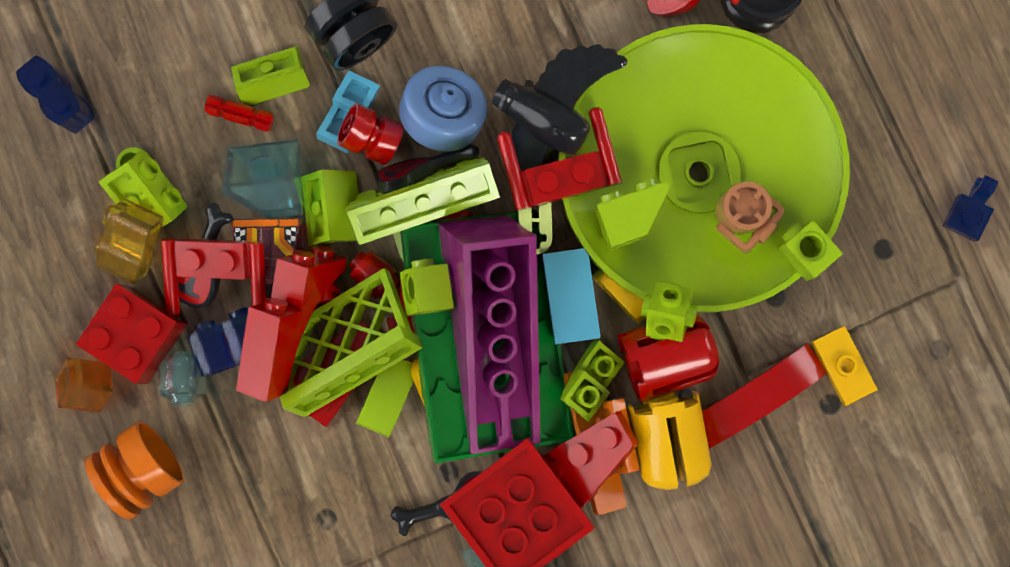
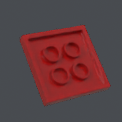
M529 437L439 504L485 567H544L595 529L593 522Z

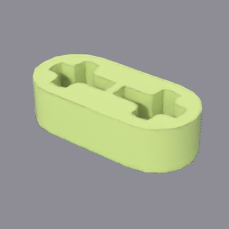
M551 203L538 206V218H532L531 207L518 211V223L532 232V222H538L539 233L545 234V241H540L539 247L536 248L537 254L544 253L552 244Z

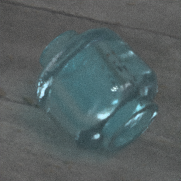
M192 352L170 353L168 359L163 360L158 366L159 395L162 398L171 400L172 406H192L193 400L201 398L206 393L205 363L197 358V354Z

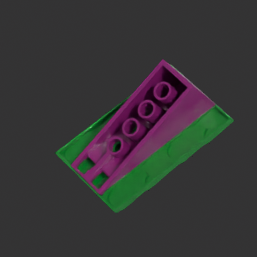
M532 209V218H538L537 209ZM518 211L432 220L400 231L405 270L412 268L411 262L423 259H433L434 265L448 264L454 308L442 312L411 316L414 332L419 336L423 347L417 351L429 446L435 464L509 452L528 437L536 447L563 443L573 438L570 407L560 399L565 388L564 366L560 344H554L542 254L547 253V251L541 254L536 252L539 242L545 241L544 234L538 231V222H532V232H530L518 223Z

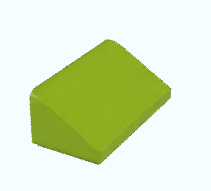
M298 46L231 67L236 92L242 104L248 106L287 95L310 86Z

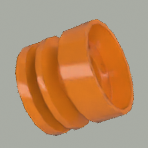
M143 421L135 422L117 435L118 447L110 443L105 444L100 448V452L92 453L85 458L84 462L86 474L101 499L117 515L128 521L141 514V509H147L153 505L152 493L158 497H163L184 483V474L174 453L160 435Z

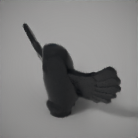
M595 44L588 48L580 45L572 50L562 49L557 54L555 60L547 63L545 72L540 75L539 81L535 85H533L531 80H526L524 86L507 79L501 82L493 96L492 105L498 107L500 111L516 121L515 127L512 130V141L521 172L547 164L552 149L565 154H576L581 149L589 134L590 125L574 109V106L581 95L592 84L599 81L603 76L625 67L627 59L624 56L618 55L612 48H603L600 44Z

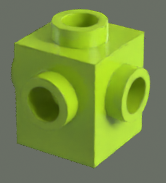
M656 281L652 295H645L641 310V316L647 317L646 336L661 341L670 339L682 342L687 326L693 328L698 306L692 304L693 289L677 284Z

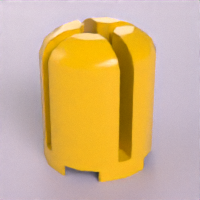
M691 390L693 397L678 398L672 392L645 401L643 405L634 408L628 403L627 408L632 432L639 443L636 449L640 475L647 485L662 490L678 489V479L668 425L680 480L684 481L686 487L698 484L709 475L712 463L699 392Z

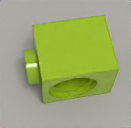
M814 220L803 226L798 221L781 235L785 242L777 248L805 281L815 279L843 255L840 249ZM802 239H807L813 243L815 252L812 258H808L801 253L799 245Z
M423 259L411 262L412 268L400 272L406 316L436 313L454 308L448 264L434 265L433 259Z

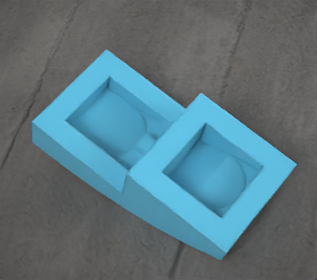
M348 70L332 98V107L316 133L317 139L348 154L349 150L337 144L342 122L354 103H359L371 109L380 90V85Z

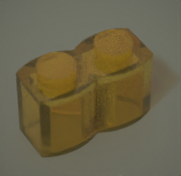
M126 198L116 205H110L102 219V223L105 225L104 235L99 238L94 249V253L97 254L96 267L133 285L138 283L147 275L152 264L155 245L163 227L164 217Z

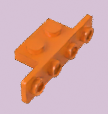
M573 371L564 373L565 386ZM624 398L604 401L590 421H586L570 407L576 435L619 411L623 413L630 426V418ZM636 448L616 472L609 476L591 500L595 515L606 514L627 506L620 474L640 470Z

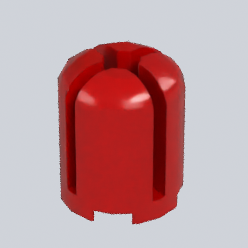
M698 314L696 315L693 328L687 326L682 342L670 339L662 341L652 339L650 336H646V325L617 335L621 353L627 352L624 357L629 371L628 377L637 399L640 398L641 403L709 381L717 375L719 367L717 344L707 322Z

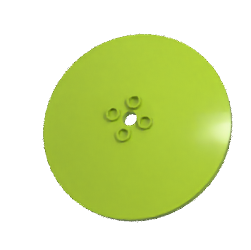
M691 24L671 27L639 38L620 49L617 54L627 59V65L603 76L599 81L592 84L581 95L574 106V109L590 125L585 143L576 154L559 152L558 161L599 151L588 113L594 107L601 108L623 183L562 200L568 222L581 247L585 249L589 254V258L609 279L640 299L644 300L646 294L652 295L656 281L677 284L693 289L692 304L698 306L697 313H716L750 306L770 298L789 287L801 275L777 249L785 242L781 235L798 221L803 226L814 220L824 233L832 239L842 218L848 196L850 160L847 138L840 116L823 85L799 59L781 46L749 31L729 26ZM694 164H701L706 167L708 171L707 180L704 182L694 181L689 174L690 167ZM651 179H656L658 184L668 181L670 189L647 236L643 240L608 251L594 211L596 205L602 203L600 197L620 190L623 196L636 191L635 186ZM749 181L764 187L769 195L783 206L784 213L782 219L776 224L778 228L763 244L758 243L752 251L743 253L716 230L715 227L719 223L715 210L722 194L737 183ZM773 209L771 211L770 217L775 213ZM755 230L747 234L734 235L746 244ZM802 239L799 245L801 253L808 258H812L815 252L813 243L807 239Z

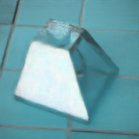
M298 139L229 147L222 184L223 194L267 219L290 218L296 215H303L304 199L301 180L303 175Z

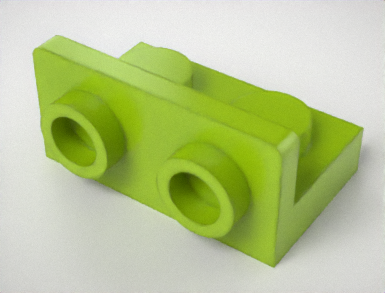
M142 150L129 161L98 181L143 239L172 222L187 208V204L182 199L180 192L173 187L160 170L158 163L145 150Z

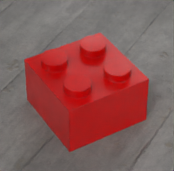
M116 283L75 345L133 383L149 384L188 324L176 316H170L166 313L165 309L131 287Z

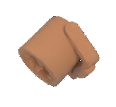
M749 181L737 183L722 194L716 204L715 213L719 224L715 228L741 252L748 253L758 243L763 244L778 228L776 224L783 217L784 208L761 185ZM773 209L775 213L770 217L771 211ZM755 230L746 244L734 235L747 234Z

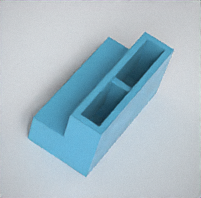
M584 248L542 254L554 344L601 338L589 254Z

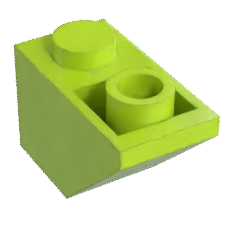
M651 179L635 186L636 191L623 196L620 190L600 197L602 203L597 204L594 211L608 251L643 240L647 236L670 189L668 181L658 184L656 179Z

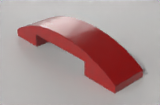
M808 343L777 361V364L724 398L716 400L702 409L709 449L762 419L827 374Z

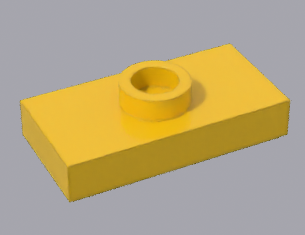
M841 326L810 342L843 406H847L878 390L845 326Z

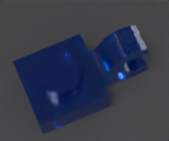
M984 175L983 178L978 177L973 184L969 196L964 194L957 195L942 227L973 242L979 241L994 211L993 208L985 205V203L995 191L998 181L987 175Z

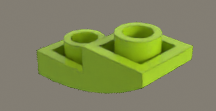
M593 340L572 372L560 399L586 421H590L610 393L606 389L625 362L601 341Z
M403 359L376 375L355 424L389 438L413 384L411 362Z

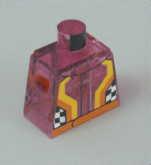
M300 218L234 219L231 223L234 240L264 242L266 299L271 298L277 258L292 255L293 251L302 250L306 223Z

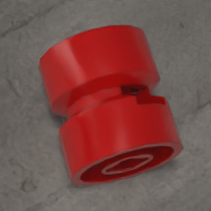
M354 103L342 122L337 144L354 153H359L363 150L365 158L381 165H386L392 159L399 146L403 125L385 115L376 118L374 110L359 103Z

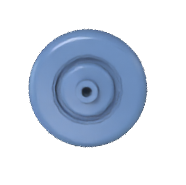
M430 66L416 72L407 82L399 104L400 120L407 133L419 144L429 149L443 152L460 150L471 144L478 136L487 117L488 110L486 96L479 84L465 72L449 66Z

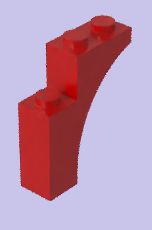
M316 245L313 246L312 250L293 251L292 255L277 258L271 298L265 299L263 303L250 306L248 309L236 391L264 402H269L288 392L295 355L305 327L324 293L345 272L346 257L334 254L335 250L333 248Z

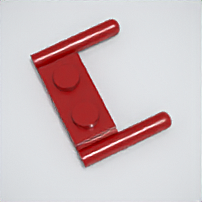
M594 107L588 113L599 151L529 168L522 172L511 134L506 131L498 134L497 141L516 211L623 183L601 108Z
M183 238L161 239L165 310L170 316L175 317L180 314L178 277L251 279L252 306L265 302L264 242Z

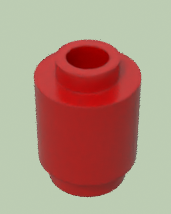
M373 250L367 254L361 251L349 265V268L352 270L349 277L357 284L385 268L390 271L396 290L400 286L401 278L397 275L398 271ZM383 284L373 289L371 296L375 299L378 297L382 299L385 291Z

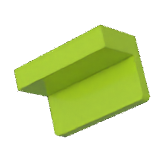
M322 169L302 176L308 245L323 246L338 241H357L346 211V207L350 206L349 202L355 201L356 196L359 194L356 172Z

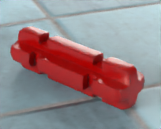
M209 95L204 106V111L209 115L215 117L222 115L225 120L248 127L254 125L256 129L265 132L271 130L274 122V116L271 112L261 109L256 111L254 107L231 100L225 102L223 98L215 95Z

